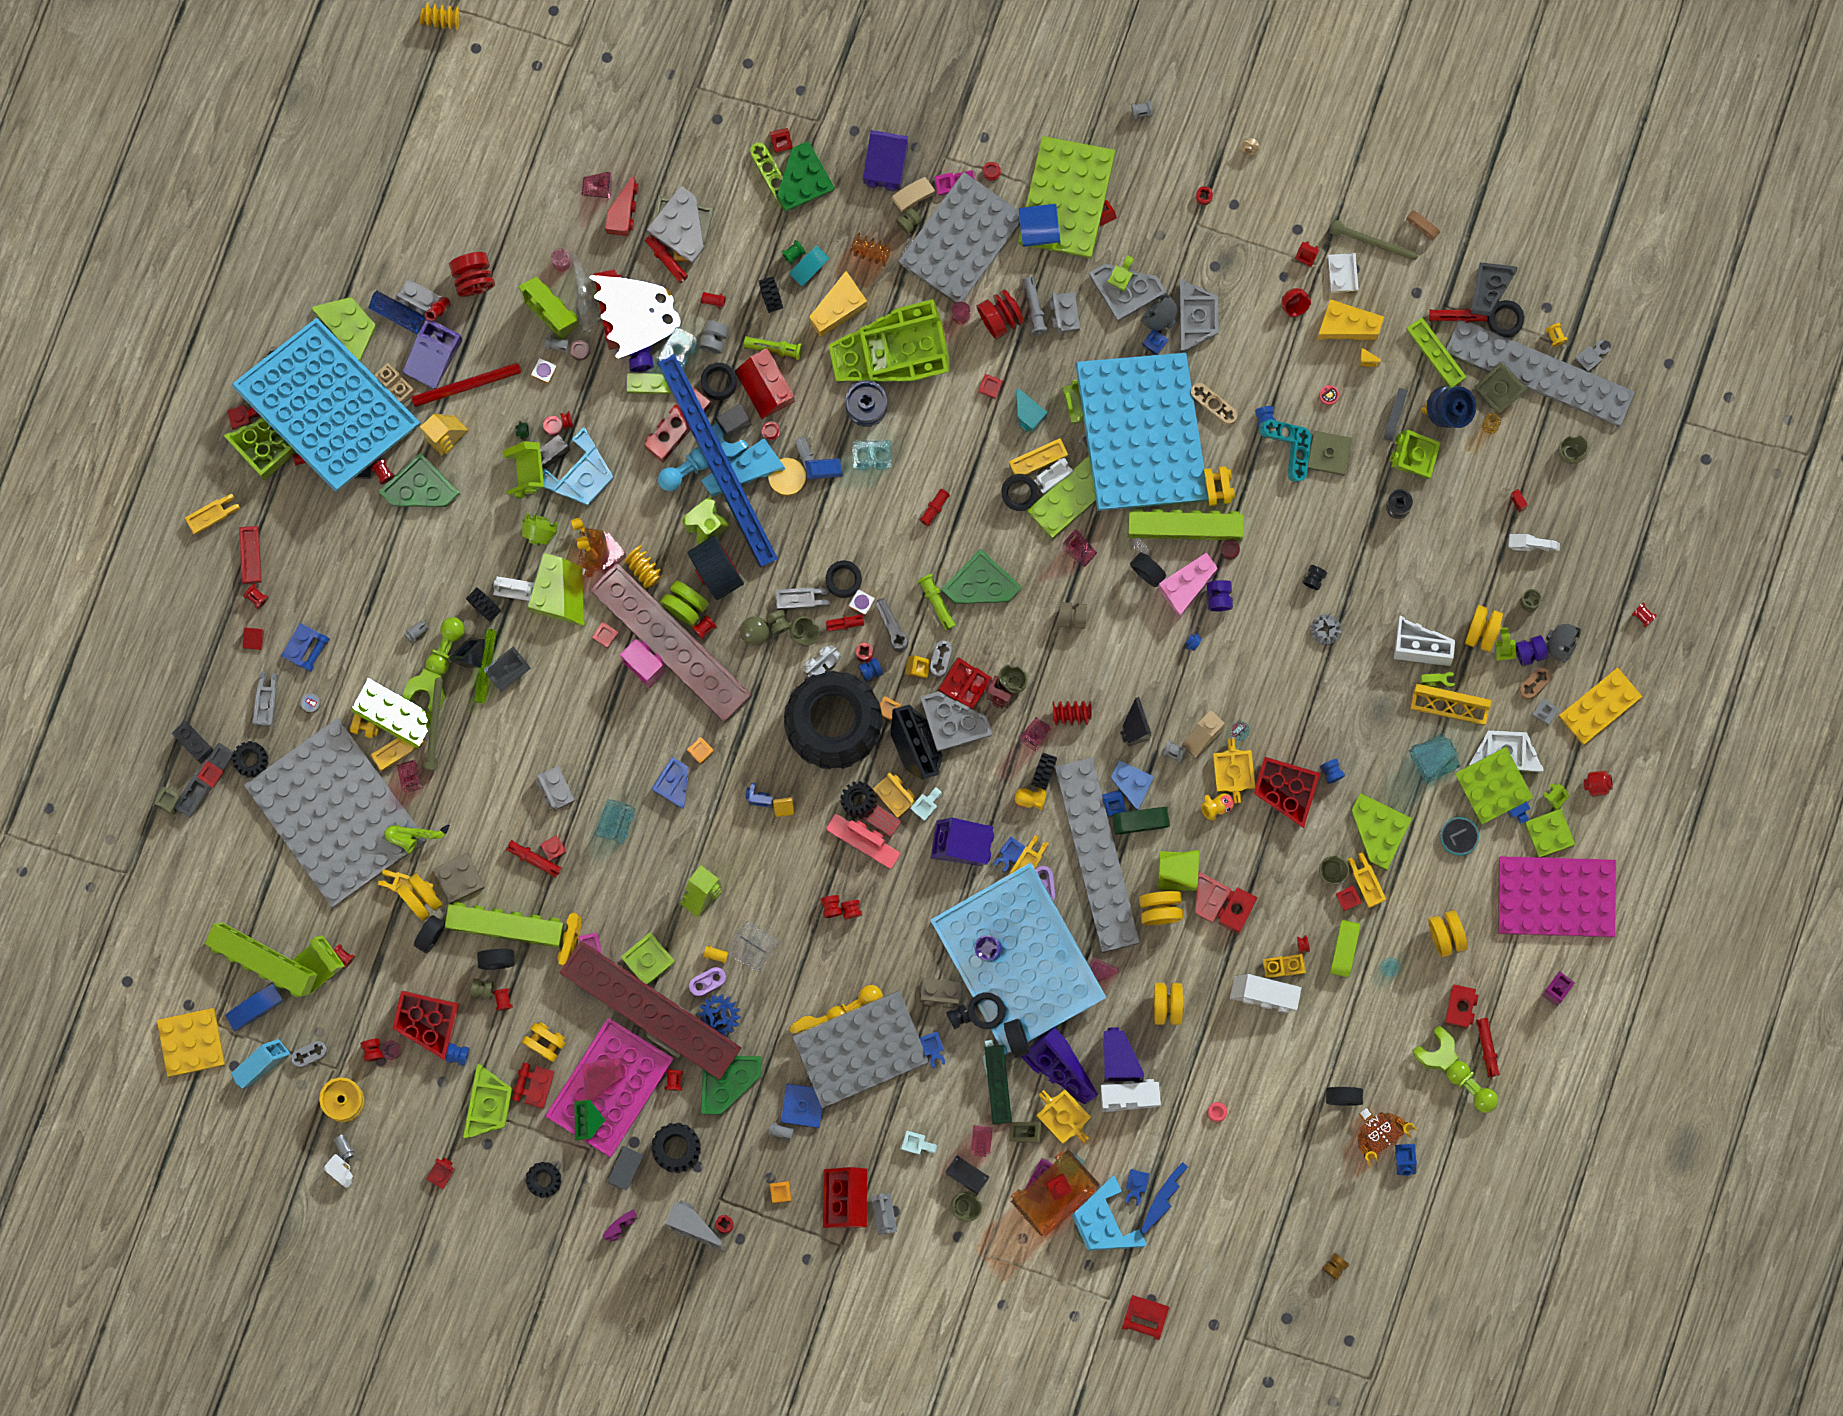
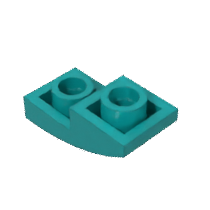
M816 245L789 274L801 286H804L830 257Z

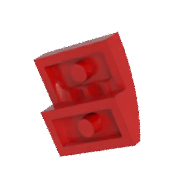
M958 657L937 690L973 710L984 692L988 680L992 679V677Z

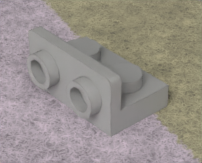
M409 279L406 281L401 292L396 294L400 305L405 308L409 306L414 308V312L422 317L430 309L431 304L439 301L441 298L436 293Z
M1053 292L1052 298L1049 299L1050 310L1054 309L1055 316L1052 317L1053 328H1057V333L1080 330L1075 292L1064 294Z
M559 766L542 774H537L539 779L535 781L540 791L545 790L547 796L544 799L548 808L552 806L554 811L575 802Z

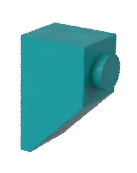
M1018 388L1016 391L1019 426L1024 431L1028 432L1029 430L1033 434L1047 418V411Z

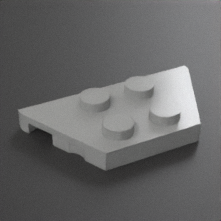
M1180 279L1181 352H1184L1218 335V295L1206 292L1203 288L1193 286L1187 283L1186 280Z

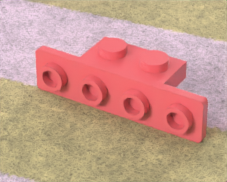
M838 814L834 815L826 828L828 832L887 868H893L901 853L887 845L885 840L882 839V834L875 830L873 832L867 830V826L858 820L856 822L852 820L849 822Z

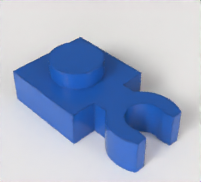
M1010 836L999 851L1003 857L996 859L994 866L1003 862L1005 867L1002 872H1006L1009 868V862L1011 861L1015 864L1025 846Z
M938 1031L919 1037L925 1056L931 1055L932 1057L930 1060L932 1068H935L934 1061L936 1059H940L942 1065H945L944 1057L939 1054L944 1049Z
M1130 1170L1126 1189H1130L1131 1193L1127 1195L1126 1203H1129L1131 1197H1136V1205L1140 1204L1141 1197L1139 1192L1145 1193L1149 1173Z

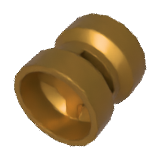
M1334 1253L1330 1257L1331 1261L1326 1263L1322 1269L1332 1278L1338 1280L1342 1270H1346L1349 1264Z

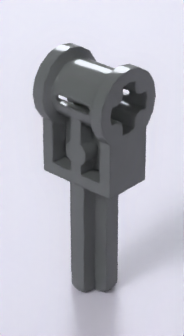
M884 598L879 599L875 602V605L891 638L892 648L897 652H903L908 647V637L901 631ZM896 639L903 640V645L897 643Z

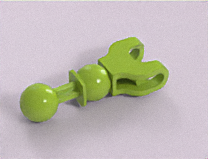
M449 617L442 622L440 632L443 638L438 650L432 649L433 653L426 659V669H423L419 676L408 680L402 695L404 699L412 702L417 693L421 691L428 692L430 695L428 705L430 713H432L435 679L439 677L443 680L442 675L449 669L450 656H448L452 643L464 635L465 627L460 619ZM443 688L441 692L440 708L445 699V692Z
M1437 1026L1434 1029V1035L1440 1043L1439 1050L1427 1052L1422 1047L1417 1046L1412 1050L1413 1055L1425 1068L1439 1069L1444 1074L1446 1073L1448 1080L1458 1085L1459 1089L1464 1086L1474 1096V1106L1478 1111L1482 1113L1494 1111L1498 1105V1096L1495 1091L1489 1088H1481L1472 1079L1474 1073L1471 1072L1468 1064L1460 1061L1459 1057L1455 1054L1454 1038L1445 1029Z

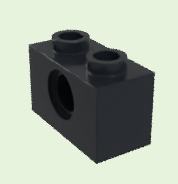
M186 720L172 732V735L200 764L213 752V748Z

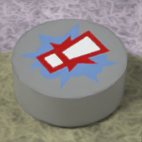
M308 693L302 697L301 706L304 711L314 713L320 708L321 702L316 694Z

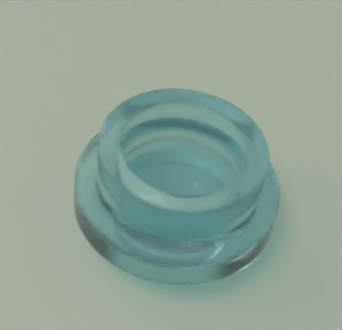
M1386 958L1381 963V972L1387 977H1394L1400 971V964L1394 958Z

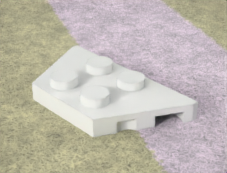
M1488 731L1469 764L1471 765L1507 747L1519 771L1543 773V766L1537 758V753L1531 745L1527 732Z

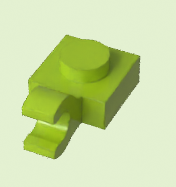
M1127 255L1122 267L1116 265L1107 283L1125 291L1133 276V273L1129 272L1134 262V258Z
M1508 627L1500 629L1501 641L1495 642L1497 661L1516 659L1515 639L1510 640Z
M1454 673L1424 674L1420 677V684L1435 688L1441 683L1447 688H1452L1455 684L1448 683L1446 678L1453 677Z

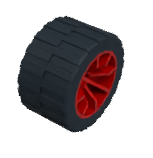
M712 536L688 551V555L696 568V574L716 600L723 598L744 585L740 574L716 536Z

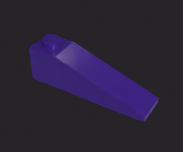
M1055 1027L1040 1036L1029 1047V1054L1021 1056L1032 1070L1038 1074L1040 1072L1049 1078L1048 1081L1053 1084L1056 1082L1062 1086L1073 1098L1082 1104H1086L1098 1095L1069 1043Z

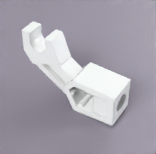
M1510 534L1509 548L1512 550L1531 551L1534 548L1549 551V549L1560 550V543L1557 541L1539 539L1529 534Z

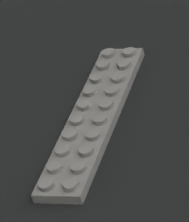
M1458 321L1446 349L1451 357L1489 373L1503 361L1529 390L1618 427L1621 426L1635 391L1470 322Z
M1089 758L1056 766L1055 771L1101 951L1104 953L1139 944L1093 759Z

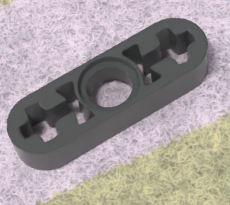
M1398 389L1383 439L1393 441L1408 393L1406 389Z

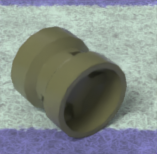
M912 208L906 211L904 217H899L896 220L897 224L907 234H910L913 231V227L923 221Z
M1535 589L1525 591L1521 598V606L1526 611L1536 610L1541 602V594Z
M783 610L771 613L766 617L768 624L772 626L771 631L773 635H779L789 630L790 624L785 620Z
M474 978L472 981L471 998L482 996L484 999L491 1000L493 980L483 982L480 979Z

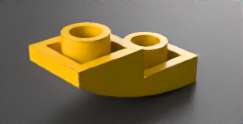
M1303 954L1263 959L1266 979L1306 974Z

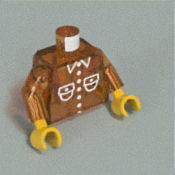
M576 518L571 520L574 531L581 530L579 533L582 537L576 540L580 550L579 559L583 568L582 574L592 577L594 570L599 571L602 568L607 549L606 538L603 530L585 528L581 519Z
M1366 1108L1358 1114L1365 1123L1359 1128L1360 1132L1357 1135L1358 1148L1366 1158L1368 1166L1371 1165V1159H1375L1378 1162L1377 1155L1405 1133L1410 1138L1412 1136L1409 1131L1411 1129L1417 1131L1412 1123H1408L1401 1117L1389 1112H1380L1374 1116Z

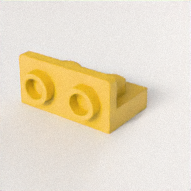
M888 773L887 777L873 788V791L894 816L899 818L915 803L913 800L915 796L909 789L905 790L901 786L903 782L896 774L893 776L891 773Z

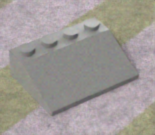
M682 1200L679 1203L674 1202L666 1221V1225L671 1231L725 1252L726 1248L694 1211L691 1204Z

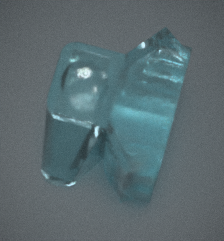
M1443 733L1424 743L1415 744L1409 750L1410 756L1426 784L1461 767L1457 758L1458 753L1450 738H1446Z

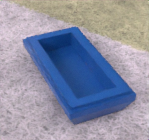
M840 458L805 461L808 479L843 477Z

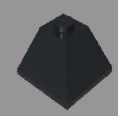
M1139 697L1135 698L1122 726L1123 731L1120 732L1123 743L1127 742L1128 747L1150 740L1151 730Z

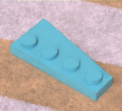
M762 439L729 461L740 484L745 483V485L751 483L754 479L767 477L775 471L785 470L784 465L765 439ZM712 473L701 480L712 497L722 494Z

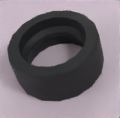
M1503 300L1498 302L1491 316H1488L1487 322L1492 332L1509 338L1519 333L1524 324L1525 316L1520 305L1514 301ZM1505 308L1514 311L1517 316L1516 325L1508 330L1501 329L1495 322L1496 313Z
M713 363L703 370L701 386L709 398L724 400L734 393L737 387V378L734 370L729 365ZM715 371L725 372L730 378L728 388L722 392L711 390L708 386L710 374Z
M1014 474L1008 477L1001 489L1005 505L1015 511H1025L1031 508L1038 496L1035 482L1024 474ZM1015 482H1024L1030 487L1031 495L1026 502L1015 503L1008 495L1009 487Z
M1139 552L1130 562L1132 569L1153 587H1158L1159 583L1166 578L1165 571L1153 559L1142 552Z
M846 560L837 561L827 570L825 577L827 588L836 597L849 598L855 595L857 590L861 588V571L854 563ZM839 569H849L855 575L854 585L848 590H840L833 584V575Z
M431 915L419 931L414 941V947L424 953H429L440 938L445 928V922Z
M489 949L477 953L478 968L494 970L513 967L515 965L514 950Z
M983 992L977 994L968 1005L970 1020L981 1029L996 1028L1005 1018L1006 1008L1004 1002L993 993ZM982 1000H992L998 1007V1015L991 1022H982L976 1016V1006Z
M1015 1019L1004 1023L1005 1034L1013 1056L1017 1058L1029 1054L1028 1041L1020 1020Z
M1356 1087L1326 1088V1103L1339 1106L1363 1105V1089Z

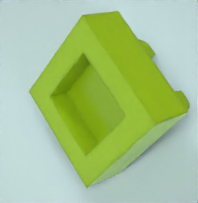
M1559 783L1557 785H1550L1552 789L1550 794L1547 792L1543 793L1544 797L1556 810L1570 796L1564 786Z

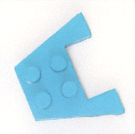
M583 427L572 438V441L585 454L560 481L546 469L543 470L544 488L589 506L614 478L588 432Z
M1115 1176L1109 1178L1071 1215L1088 1251L1111 1250L1113 1248H1142L1147 1245L1140 1229L1122 1236L1106 1202L1107 1198L1122 1192Z

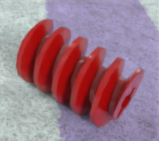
M1061 701L1058 702L1057 707L1053 702V721L1055 725L1058 726L1059 720L1062 721L1063 726L1066 725L1067 720H1069L1071 725L1074 724L1075 720H1077L1078 725H1081L1082 720L1088 725L1090 720H1092L1091 701H1089L1088 706H1086L1084 701L1081 702L1080 706H1078L1077 701H1074L1073 706L1070 705L1069 701H1066L1065 707H1063Z

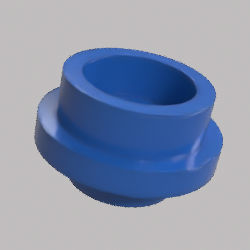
M1198 633L1190 634L1186 639L1187 650L1195 651L1199 646L1202 638L1199 637Z

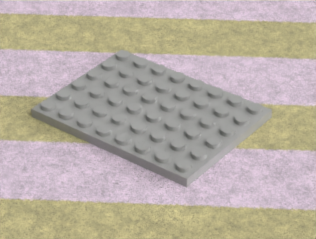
M336 718L244 784L332 908L382 874L383 869H389L408 855L402 847L391 844L385 839L384 831L386 828L393 825L418 828L339 718ZM422 837L416 839L417 844L413 851L427 840Z

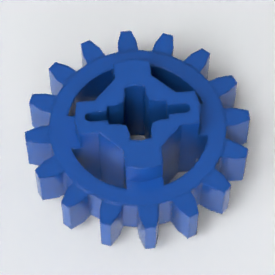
M721 994L717 999V996L713 995L711 1000L709 998L705 1000L707 1005L702 1004L700 1006L703 1011L699 1012L698 1015L702 1016L703 1019L701 1021L719 1033L722 1032V1035L727 1036L728 1031L732 1033L734 1032L733 1027L739 1026L736 1020L741 1019V1016L737 1015L740 1008L735 1009L734 1006L737 1002L731 1003L730 996L724 999V995ZM715 1003H721L718 1008L712 1007ZM721 1011V1015H720V1016H721L722 1018L718 1020L719 1015L716 1014V1013H718V1012ZM721 1024L728 1025L725 1028H718Z

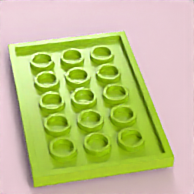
M1042 136L1026 207L1056 204L1060 243L1030 247L1092 259L1116 150ZM1020 231L1018 244L1023 245Z

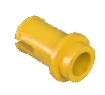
M710 945V947L706 946L703 957L707 958L706 960L712 959L726 963L728 951L712 948V945Z

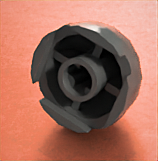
M1167 293L1159 297L1161 301L1154 302L1142 316L1141 322L1152 330L1159 331L1166 327L1170 329L1176 323L1177 305Z
M1561 624L1554 631L1550 630L1546 640L1549 641L1548 650L1551 656L1563 663L1568 661L1577 645L1575 638H1580L1581 628L1571 624Z

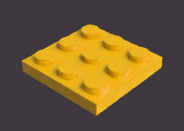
M215 1008L157 1020L167 1077L225 1066Z

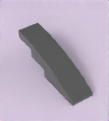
M221 743L216 745L209 758L205 759L197 774L191 778L181 794L175 809L189 818L193 815L212 789L211 786L197 778L198 774L207 761L224 771L234 756L232 750Z

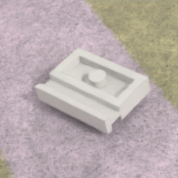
M1356 253L1328 255L1331 293L1358 292Z

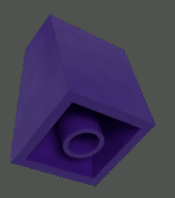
M871 130L863 184L871 188L885 187L888 191L901 190L908 153V136Z
M953 817L937 820L931 858L977 866L988 865L991 859L990 848L994 840V827Z
M1118 1027L1107 1028L1108 1030L1103 1033L1104 1082L1142 1081L1144 1079V1072L1124 1031H1119Z

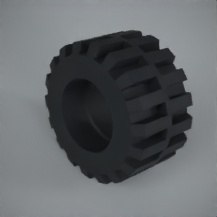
M678 1122L676 1124L668 1123L667 1126H662L655 1133V1137L652 1139L651 1151L655 1161L662 1169L671 1173L688 1171L689 1168L695 1166L696 1161L698 1162L699 1155L701 1154V1144L695 1131L688 1125ZM672 1137H681L687 1142V1153L680 1159H672L665 1153V1144Z

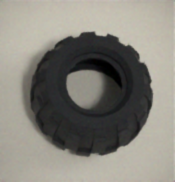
M836 670L825 671V673L818 675L813 674L804 679L805 681L791 693L784 712V728L793 750L807 763L814 764L822 769H844L851 767L852 764L858 761H862L877 744L882 726L881 707L873 690L866 682L859 680L857 676L847 672H836ZM826 695H840L846 698L854 709L855 717L852 727L845 734L838 737L821 735L814 729L810 720V713L814 703Z

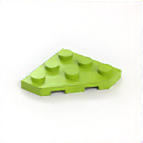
M1360 793L1351 811L1358 827L1369 862L1387 871L1412 818Z

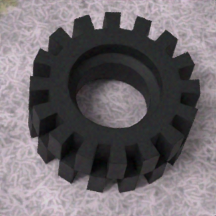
M774 277L759 280L760 290L768 313L783 309Z
M477 587L466 598L489 622L501 612V609Z
M243 742L233 752V765L241 775L249 778L250 776L255 777L265 770L266 765H268L267 752L256 742ZM249 752L255 753L258 758L257 763L253 766H246L243 763L245 754Z
M1042 753L1031 785L1044 790L1047 789L1057 757Z
M858 781V784L852 782L853 786L848 784V789L842 790L844 795L841 794L840 798L842 800L840 803L850 816L863 819L862 815L868 817L867 813L870 812L872 814L874 812L872 808L876 809L877 795L867 783L864 782L863 784L862 781ZM858 794H864V803L860 806H854L852 803L853 798Z
M549 1162L535 1163L526 1173L527 1187L535 1196L548 1198L556 1194V1191L560 1189V1184L562 1183L561 1174ZM542 1172L548 1173L551 1176V1183L547 1187L538 1186L536 1183L538 1174Z

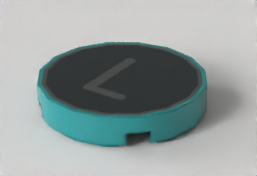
M1456 817L1445 823L1441 830L1440 840L1447 852L1456 856H1463L1475 849L1479 840V833L1472 821L1467 818Z

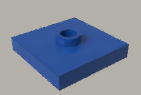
M787 1084L781 1123L820 1128L822 1108L813 1087Z

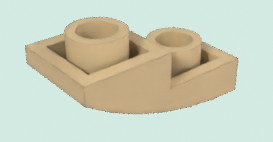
M926 177L898 191L892 196V200L899 210L903 212L917 206L919 201L933 196L935 190Z
M389 363L374 375L402 404L415 393L414 389Z

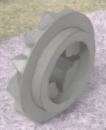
M1322 614L1316 617L1311 624V635L1320 644H1332L1340 637L1341 625L1338 619L1331 614ZM1324 622L1327 624V627H1334L1329 630V637H1327L1325 631H1318L1323 628Z

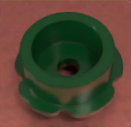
M519 421V424L515 426L516 436H520L522 440L529 437V427L527 422L522 423Z

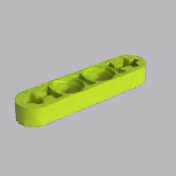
M754 143L750 148L751 157L776 202L782 208L776 197L779 188L772 187L771 183L774 179L782 181L783 176L767 147L763 143ZM756 148L759 150L763 149L762 156L764 159L762 161L759 154H755ZM766 163L772 164V171H763V165Z

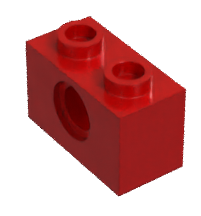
M1238 887L1235 892L1231 890L1226 899L1229 902L1227 907H1222L1218 918H1220L1219 924L1240 934L1258 897ZM1238 905L1241 907L1242 912L1234 914L1231 911V907Z
M1452 985L1444 1025L1468 1029L1469 1024L1473 1025L1475 1014L1472 1013L1473 1006H1477L1479 996L1475 994L1476 989ZM1460 1002L1465 1003L1467 1011H1459L1457 1004Z

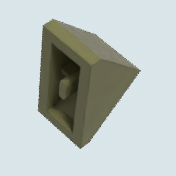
M1011 1122L1009 1141L1040 1144L1041 1122Z

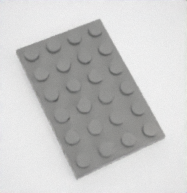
M963 172L898 263L960 306L1020 224L1019 211Z
M899 990L792 1036L821 1108L929 1062Z

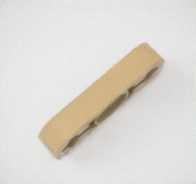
M1196 383L1192 386L1191 395L1194 401L1224 425H1232L1236 422L1237 411L1206 385ZM1195 389H1203L1202 393L1204 396L1207 397L1208 394H1210L1211 396H1209L1206 399V402L1204 403V397L1202 395L1196 396ZM1210 400H1217L1219 407L1211 409L1208 405ZM1222 406H1225L1224 412L1227 414L1232 413V420L1230 418L1226 420L1225 414L1222 411L1220 415L1218 414Z

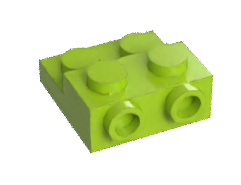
M1410 430L1401 431L1395 439V444L1398 445L1396 451H1393L1390 457V461L1393 462L1391 467L1405 473H1414L1429 479L1432 476L1441 442Z

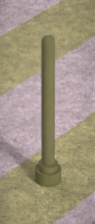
M1335 220L1330 232L1332 235L1341 236L1343 234L1412 260L1418 258L1415 252L1346 228L1341 221Z
M439 677L435 679L428 752L425 761L422 763V769L437 770L438 768L435 750L443 682Z

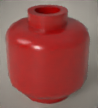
M1604 770L1589 772L1587 779H1584L1585 791L1588 790L1591 796L1608 795L1610 790H1613L1612 776L1608 775Z

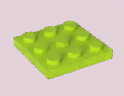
M1507 747L1455 773L1481 824L1533 798Z

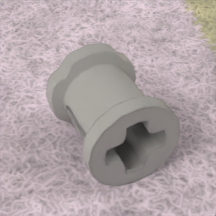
M1150 100L1142 104H1131L1134 120L1143 116L1153 117Z
M1169 740L1164 749L1163 756L1167 755L1176 759L1177 763L1180 764L1187 748H1181Z

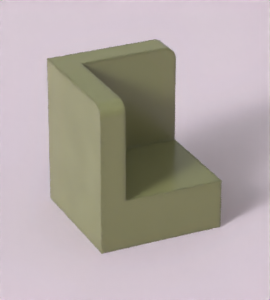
M163 786L154 804L174 816V808L181 796Z

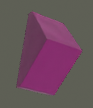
M1559 971L1542 996L1558 1007L1575 982Z

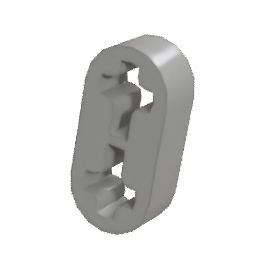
M939 641L935 646L930 664L931 674L935 677H942L947 672L952 654L951 644L947 641ZM945 645L949 651L945 652L943 657H940L941 652L938 648H942ZM940 660L942 661L941 667L944 668V670H940L939 673H937L936 669L933 667L937 666Z
M321 1041L312 1042L293 1052L291 1057L292 1063L298 1068L306 1067L324 1058L327 1054V1047ZM316 1045H318L319 1047H323V1049L321 1050L322 1054H310L311 1052L316 1050ZM298 1054L302 1056L308 1054V1057L303 1059L304 1063L296 1062Z

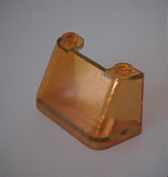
M1069 1149L1066 1152L1063 1150L1054 1157L1056 1159L1054 1164L1023 1191L1018 1189L1011 1196L1012 1200L1010 1203L1041 1239L1054 1230L1100 1187L1099 1182ZM1063 1173L1073 1192L1055 1201L1045 1182Z

